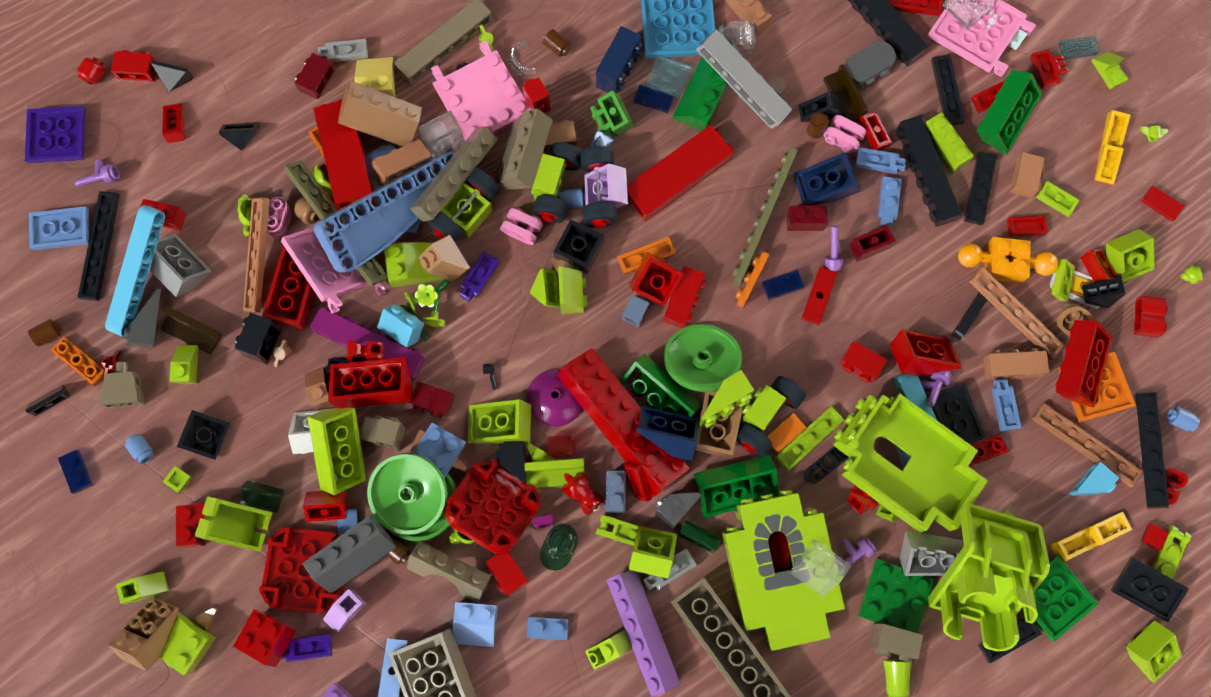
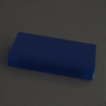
M639 84L634 103L668 114L674 95Z

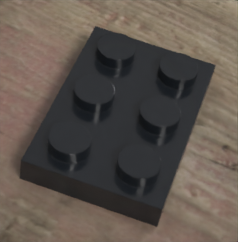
M966 384L941 390L934 407H931L937 421L968 444L985 439V433Z
M1131 556L1111 591L1168 623L1189 588Z

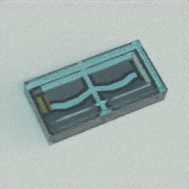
M1095 36L1062 40L1058 43L1060 54L1064 57L1063 60L1095 56L1099 53Z

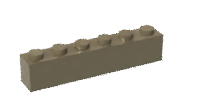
M480 0L470 1L464 9L456 12L450 20L442 23L436 31L428 34L419 44L414 45L407 54L400 56L394 63L397 72L412 86L429 73L432 67L439 65L481 31L480 25H483L485 28L492 23V12Z
M486 126L475 129L409 208L422 222L435 218L498 139Z

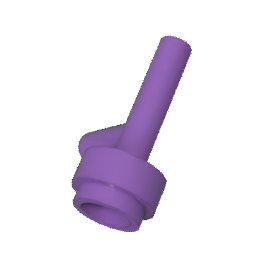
M95 160V174L76 179L74 183L77 187L100 180L110 184L120 178V173L115 165L107 164L103 166V161Z
M831 226V255L825 257V266L832 271L841 270L842 266H844V257L838 255L840 243L838 242L839 226Z
M950 370L932 373L931 381L920 380L923 388L932 389L927 401L929 407H934L941 387L949 385L952 378Z
M847 538L840 542L850 556L836 566L837 574L839 575L863 555L868 559L875 555L874 552L877 549L868 538H862L856 543L859 547L858 550L854 548Z

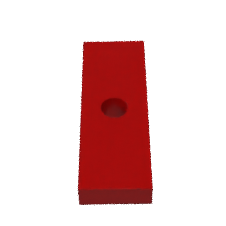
M823 267L818 268L801 317L802 320L820 325L837 272Z
M999 434L972 444L971 446L980 452V456L976 453L969 467L1009 452L1002 435Z

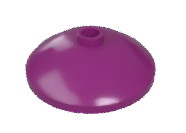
M552 369L539 374L531 382L527 392V403L531 404V414L540 423L553 427L571 423L583 409L558 378L559 369ZM557 392L559 394L558 398H553L552 393Z

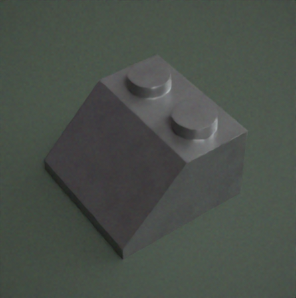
M670 494L667 498L663 496L655 506L657 508L655 514L673 529L696 503L701 494Z

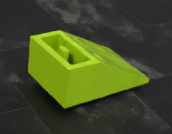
M742 370L723 381L701 418L700 428L704 426L709 428L717 422L716 420L719 417L723 416L725 418L732 414L735 407L740 406L742 408L750 403L754 389Z

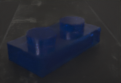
M798 270L762 281L768 301L804 289V284Z
M74 450L58 458L72 494L93 486L79 450Z

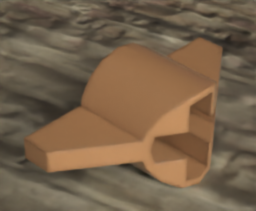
M553 257L551 259L557 273L560 266L579 270V268L570 265L566 261L557 260Z
M283 339L281 345L273 350L276 358L275 367L280 364L282 359L292 353L291 348L287 346L286 339Z
M213 607L195 617V622L199 627L207 631L213 623L218 609Z

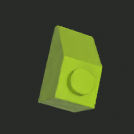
M178 345L170 362V382L197 384L198 345Z

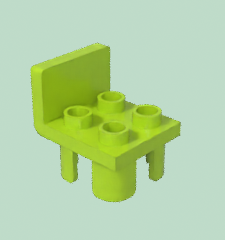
M966 503L960 512L964 547L929 595V607L941 610L943 631L948 637L961 640L964 636L962 617L980 622L982 642L985 648L993 651H1006L1013 648L1019 641L1016 615L1023 607L1025 621L1033 624L1038 616L1034 592L1047 577L1050 569L1043 529L1039 524Z

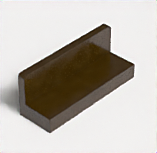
M844 64L839 66L837 72L824 77L823 81L829 92L841 97L843 117L855 123L858 122L861 116L867 114L868 107Z
M166 306L163 313L168 317L161 330L190 345H198L200 350L212 354L222 334Z

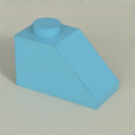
M1101 462L1092 464L1069 494L1077 496L1110 493L1116 488L1117 484L1115 483L1119 477Z

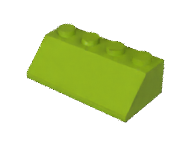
M355 408L323 410L308 416L320 490L336 495L366 481Z

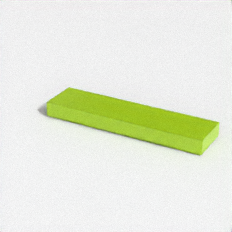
M831 405L775 458L787 471H790L845 419Z

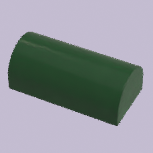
M685 520L678 534L679 537L710 553L716 551L721 541L720 537Z

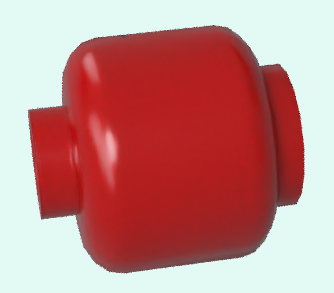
M85 57L77 68L78 77L90 85L92 83L98 84L106 73V69L102 66L104 63L96 57H93V59Z

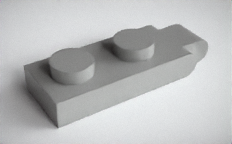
M366 39L325 43V46L318 47V56L331 62L367 59Z
M686 548L673 557L668 579L649 574L643 582L648 590L654 587L659 590L696 567L697 564Z

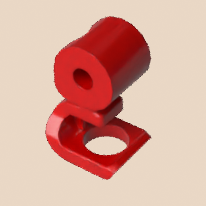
M348 340L347 360L353 361L354 356L357 354L359 356H366L367 360L384 359V343L367 341L366 346H363L353 340Z
M1174 468L1165 469V474L1175 478L1177 481H1166L1168 503L1172 505L1179 498V492L1175 489L1183 488L1188 483V476Z

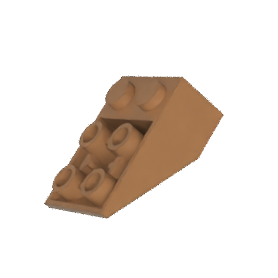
M151 597L108 646L121 660L147 671L162 654L179 608Z

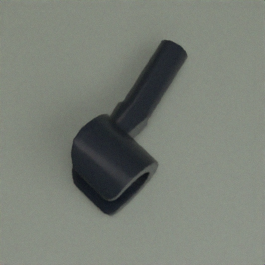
M483 364V374H489L493 390L498 389L495 381L494 366L492 364Z

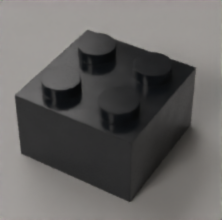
M570 219L553 251L554 258L566 261L570 265L579 268V271L588 274L604 244V235Z
M249 313V316L243 321L241 334L235 339V349L243 356L267 365L281 329L272 320Z

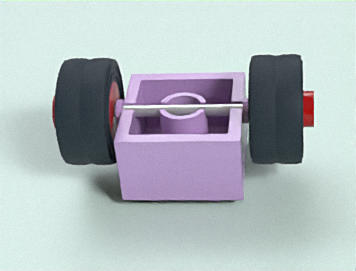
M607 147L587 148L580 155L581 168L583 171L588 172V174L584 175L586 206L583 208V222L586 226L594 228L609 227L617 223V208L628 204L626 168L615 165L612 149Z

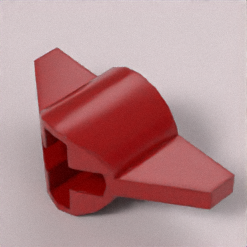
M117 350L112 356L102 359L105 374L116 371V363L119 362L118 358L121 351Z

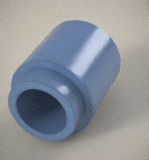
M581 188L567 189L564 192H559L560 200L567 203L568 208L583 207V203H586L585 192H582Z
M1179 406L1171 408L1166 416L1169 424L1184 431L1193 432L1200 423V419L1196 414Z
M134 434L126 440L125 448L136 462L144 464L154 457L153 449L142 435Z

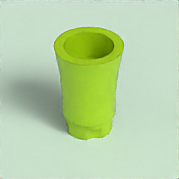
M883 659L888 697H908L910 695L912 661L910 663L899 659Z

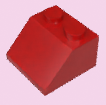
M647 251L629 285L632 291L665 307L681 280L683 273L662 258Z

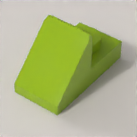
M1106 52L1093 58L1091 61L1111 90L1124 84L1128 78L1119 66L1124 57Z

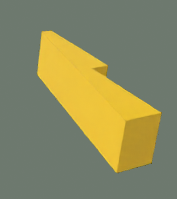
M1115 110L1107 113L1094 180L1111 185L1115 183L1124 150L1122 145L1130 114Z
M1119 512L1049 545L1054 555L1059 556L1064 562L1133 529L1124 512Z

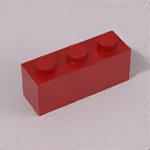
M683 265L681 271L683 276L672 294L663 318V322L679 328H684L686 324L690 325L694 315L690 312L692 307H697L700 299L697 296L698 291H703L706 280L703 279L705 273Z

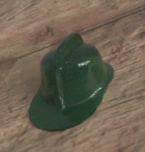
M558 524L552 527L540 550V560L543 566L549 570H561L571 560L577 547L578 536L570 525Z

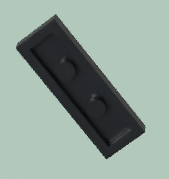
M1024 618L1017 622L1019 641L1009 650L993 651L985 648L983 642L978 644L987 662L992 663L1042 635L1035 621L1031 624L1026 622Z

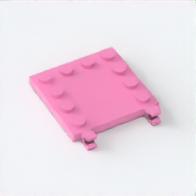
M951 0L927 37L988 73L993 69L996 75L1002 77L1009 66L998 60L1018 29L1026 32V36H1029L1036 25L1025 20L1027 17L1025 13L1002 0ZM986 7L992 11V14L990 15L982 9ZM979 10L980 15L978 18L972 19ZM994 18L995 24H990L989 19ZM985 23H987V24L990 25L991 27H990V28L985 27Z
M486 40L479 43L484 57L443 77L438 65L431 68L432 74L436 79L433 82V86L464 141L475 129L486 126L494 134L512 125L524 111L531 110L497 50L491 52Z
M314 227L282 238V244L321 302H328L331 313L339 312L340 309L338 307L343 306L338 296L369 285L357 268L342 273L337 272L333 268L314 232ZM334 241V242H333V248H334L335 250H337L338 245H337V243ZM343 259L342 264L346 268L347 262ZM386 281L375 285V291L379 296L386 294L385 290L390 288Z

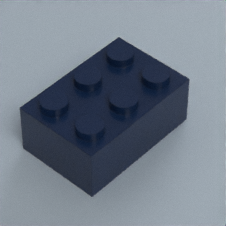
M623 26L619 28L596 70V88L607 93L612 90L616 93L622 91L626 76L629 77L632 73L634 61L637 62L641 56L640 49L642 43L640 42V34Z

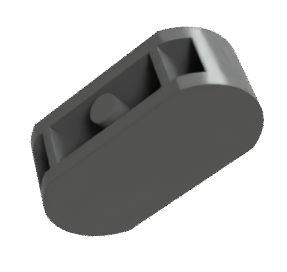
M876 41L847 58L844 66L857 89L865 86L870 87L876 82V79L880 77L885 78L891 73L890 70L895 62L896 54L890 44L884 41Z

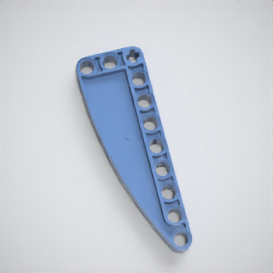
M449 152L439 155L317 221L314 225V232L333 268L341 273L352 271L379 254L406 232L419 219L409 208L447 164L446 158L450 160L455 153ZM402 182L405 183L406 189L402 187ZM387 190H389L391 194L390 198L387 196ZM372 198L375 200V206L372 205ZM356 206L360 209L359 215L356 213ZM340 215L344 217V224L340 222ZM334 241H335V242L337 243V245H338L337 250H335V249L333 248V242H334ZM343 259L347 262L346 268L342 264Z

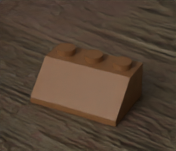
M710 391L705 393L700 421L717 392ZM735 407L732 414L725 418L723 416L719 417L716 420L717 422L709 428H706V426L699 427L695 451L712 455L733 456L743 407Z

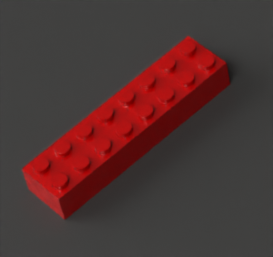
M593 348L585 351L562 367L557 375L624 461H631L642 465L653 497L681 478L690 469L683 459L671 456L637 432L641 407Z

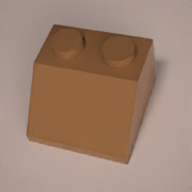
M450 235L431 244L418 257L421 266L426 269L428 274L452 282L470 268Z

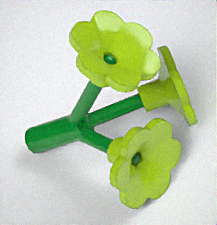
M443 279L435 288L431 284L419 285L418 291L415 292V297H410L406 291L404 292L413 314H416L415 304L417 303L422 307L426 305L428 307L434 306L433 311H431V317H424L422 319L424 325L431 327L445 326V320L438 319L439 312L437 310L440 293L449 285L446 279Z

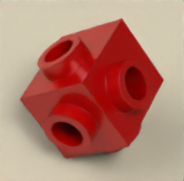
M856 485L852 488L847 502L860 515L868 509H875L879 505V502Z

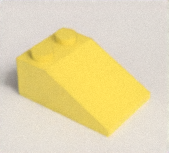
M393 57L357 60L354 77L355 83L395 97Z

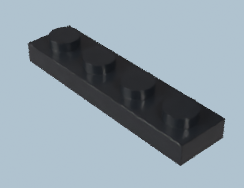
M951 55L933 57L931 63L942 113L951 125L964 124L965 117Z
M978 152L976 155L964 216L965 222L981 226L984 224L997 158L995 155Z

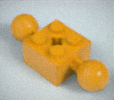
M992 237L986 243L985 251H982L976 244H966L958 252V260L963 266L972 268L981 262L985 263V269L997 281L1023 283L1030 277V268H1034L1039 275L1049 276L1057 270L1059 265L1057 257L1050 252H1042L1036 257H1030L1031 241Z

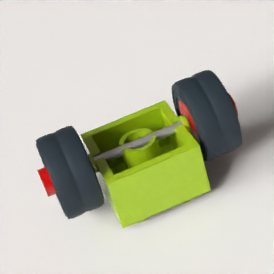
M557 142L552 145L549 155L542 154L531 191L535 201L533 207L534 215L548 222H564L568 205L558 199L559 192L561 191L566 174L565 170L576 171L581 167V149L568 143Z
M479 168L474 169L466 179L467 184L463 182L435 218L428 221V225L434 231L433 233L440 240L450 235L453 241L456 242L462 234L469 238L492 213L493 210L490 202L500 193L501 188L490 174Z
M778 376L771 386L766 385L764 389L760 387L751 399L754 402L753 405L748 403L741 415L743 419L740 423L743 426L738 431L736 440L742 445V448L751 454L764 457L771 448L772 441L762 432L782 404L794 409L799 408L806 398L805 391L795 381L783 376Z

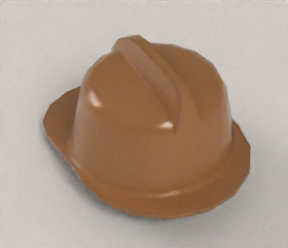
M1062 304L1058 314L1057 325L1070 336V329L1073 327L1074 320L1097 321V319L1078 304H1068L1066 306Z

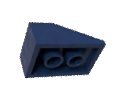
M845 152L793 174L803 206H814L840 200L861 192L851 158Z
M642 406L637 432L671 456L692 461L697 444L700 419Z

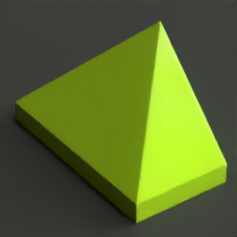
M542 268L539 270L530 294L544 306L558 308L560 307L557 273L555 270Z

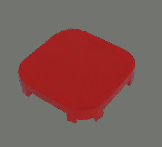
M497 461L476 462L472 465L471 470L454 493L450 495L445 507V517L454 529L485 549L494 553H505L517 544L531 523L532 518L535 517L541 504L537 492L538 488L533 484L528 486L522 483L519 479L498 467L499 462Z
M290 527L282 528L275 532L267 542L268 552L262 586H259V594H261L264 602L269 607L275 609L327 613L332 605L343 595L344 585L332 594L312 579L302 563L340 536L332 532Z

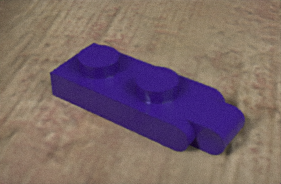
M483 251L460 287L463 290L459 296L469 302L474 296L478 297L499 265V260Z
M332 635L291 640L281 659H286L287 662L330 657L332 656Z

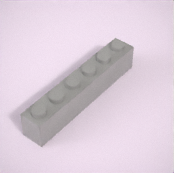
M717 29L709 34L696 48V51L770 129L778 126L792 111L788 103L776 93L772 86H769L763 79V76L754 70L750 62L744 59L738 53L737 48L732 46Z

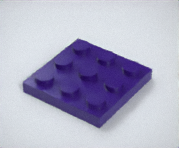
M83 106L27 109L25 161L27 163L84 160L86 109Z

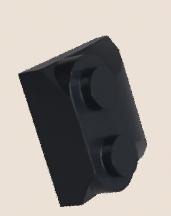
M191 410L177 447L216 460L230 423Z

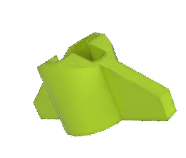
M480 25L481 34L479 41L483 42L486 40L491 52H494L492 46L493 35L485 32L483 25Z
M1160 126L1140 127V131L1148 137V141L1151 143L1168 133V129H1162Z
M528 443L527 448L533 462L555 461L546 452Z

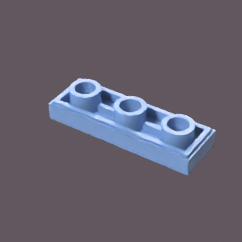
M387 638L378 697H400L401 687L396 673L393 675L390 672L393 665L388 653L407 646V640Z

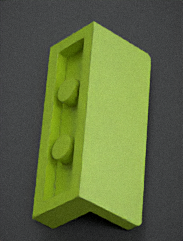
M584 458L524 463L526 483L528 486L533 484L536 488L559 487L567 484L564 478L565 473L573 477L576 476L577 472L585 474Z

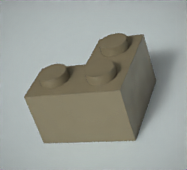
M372 415V417L365 416L359 437L362 442L400 451L406 428L402 425V422H399V419L388 416L387 419L377 415Z
M873 624L868 648L874 649V654L891 657V654L899 655V660L911 663L912 659H919L923 635L885 624Z

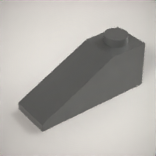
M156 289L128 328H125L123 339H126V345L149 349L154 345L161 289Z

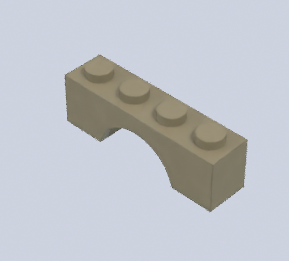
M421 541L417 543L411 552L406 568L422 577L436 574L449 579L458 588L461 596L477 604L484 595L491 578L490 575Z

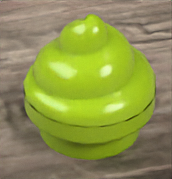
M1189 266L1181 274L1180 278L1191 284H1197L1198 281L1203 280L1200 266Z

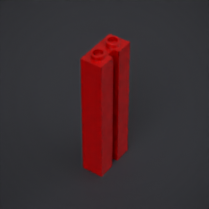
M343 99L313 108L334 202L339 210L374 191L360 131L338 123Z
M709 125L627 184V199L629 203L636 208L638 214L646 222L729 162L733 157V147L722 139L718 129H714L712 125Z

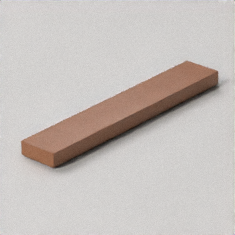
M269 198L252 199L244 312H261Z
M984 267L979 268L968 281L1040 351H1047L1049 359H1054L1064 347V344Z
M1042 403L1032 417V420L1094 463L1101 462L1119 477L1120 481L1129 487H1134L1142 475L1143 470L1047 404Z

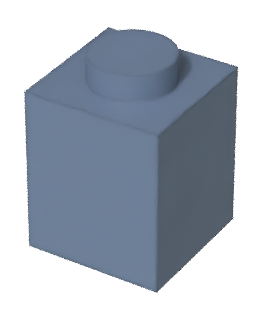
M632 295L622 315V320L640 327L648 310L649 302L642 296L637 295L635 297Z

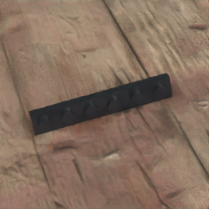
M1135 393L1147 509L1169 508L1157 393Z

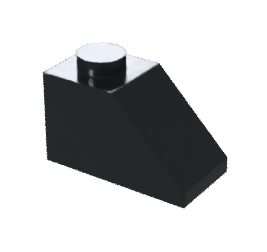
M828 91L799 104L801 122H809L811 116L817 112L824 113L828 120L832 119L835 115H842L841 97Z
M523 442L499 444V449H496L497 461H500L501 465L522 483H526Z

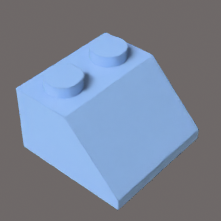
M455 602L453 635L456 643L494 647L498 606Z

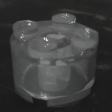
M738 20L728 22L726 27H724V24L719 27V32L725 36L732 46L737 48L738 53L742 57L752 55L751 52L756 49L755 25L753 23L751 26L749 21Z

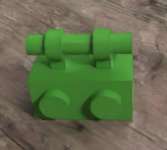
M613 90L597 99L601 107L600 109H598L597 105L590 107L593 113L592 118L599 126L598 130L603 131L610 137H612L609 132L611 129L614 133L621 135L634 127L620 95ZM604 115L608 121L606 124L602 118Z

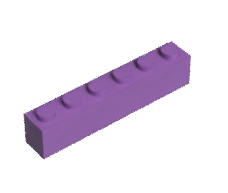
M629 570L607 579L608 586L651 697L680 686V681L637 571Z

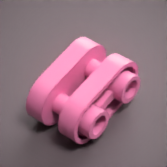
M835 115L830 122L832 127H828L824 133L826 142L841 147L846 153L856 152L860 146L859 141L863 140L867 133L866 130L843 116Z
M274 197L269 202L267 232L274 239H282L286 236L293 214L291 207L282 197Z
M515 207V209L511 208L507 214L510 222L503 221L500 230L515 239L533 245L537 238L533 232H540L543 227L541 218L536 215L530 216L525 214V211L518 207ZM517 224H519V225H521V226H523V227H526L527 229H523V228L517 226Z

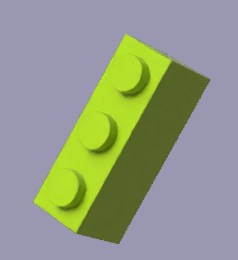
M941 112L928 120L925 125L935 150L952 174L968 165L974 155L944 114Z

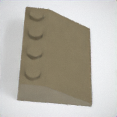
M538 109L524 111L512 123L495 178L501 190L533 187L552 124V119Z
M451 628L388 653L404 697H477Z

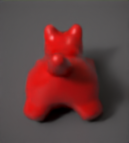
M577 472L574 477L565 473L564 478L567 484H564L562 487L565 496L576 500L586 515H590L591 511H597L600 507L599 503H603L604 498L590 487L588 476L583 472Z

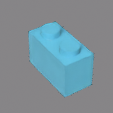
M393 304L383 309L377 328L407 348L419 341L424 323L401 306Z

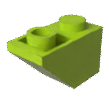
M164 572L135 577L116 584L121 604L130 605L169 591Z
M623 630L586 650L585 653L595 670L624 655L633 648L626 630Z

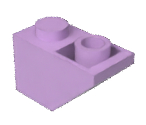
M348 589L332 605L323 620L338 634L367 603L354 590Z

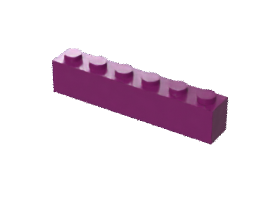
M320 307L309 327L314 333L346 348L348 340H353L363 346H366L367 341L384 343V359L406 357L411 379H416L425 362L422 352L415 348L409 350L396 340L394 342L388 340L389 337L381 332L373 333L371 332L372 329L364 324L359 326L354 324L355 321L347 316L342 318L337 315V312L331 313L329 308L325 310Z

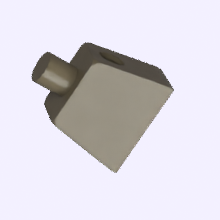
M117 362L116 373L105 374L100 405L106 408L145 405L140 376L133 371H129L128 362Z

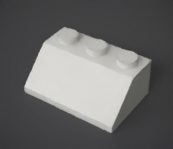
M329 409L293 413L288 433L293 454L313 452L308 416Z

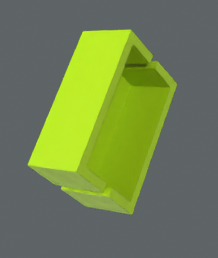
M207 496L202 511L205 518H200L195 536L261 552L266 534L254 531V529L257 527L267 530L272 512Z

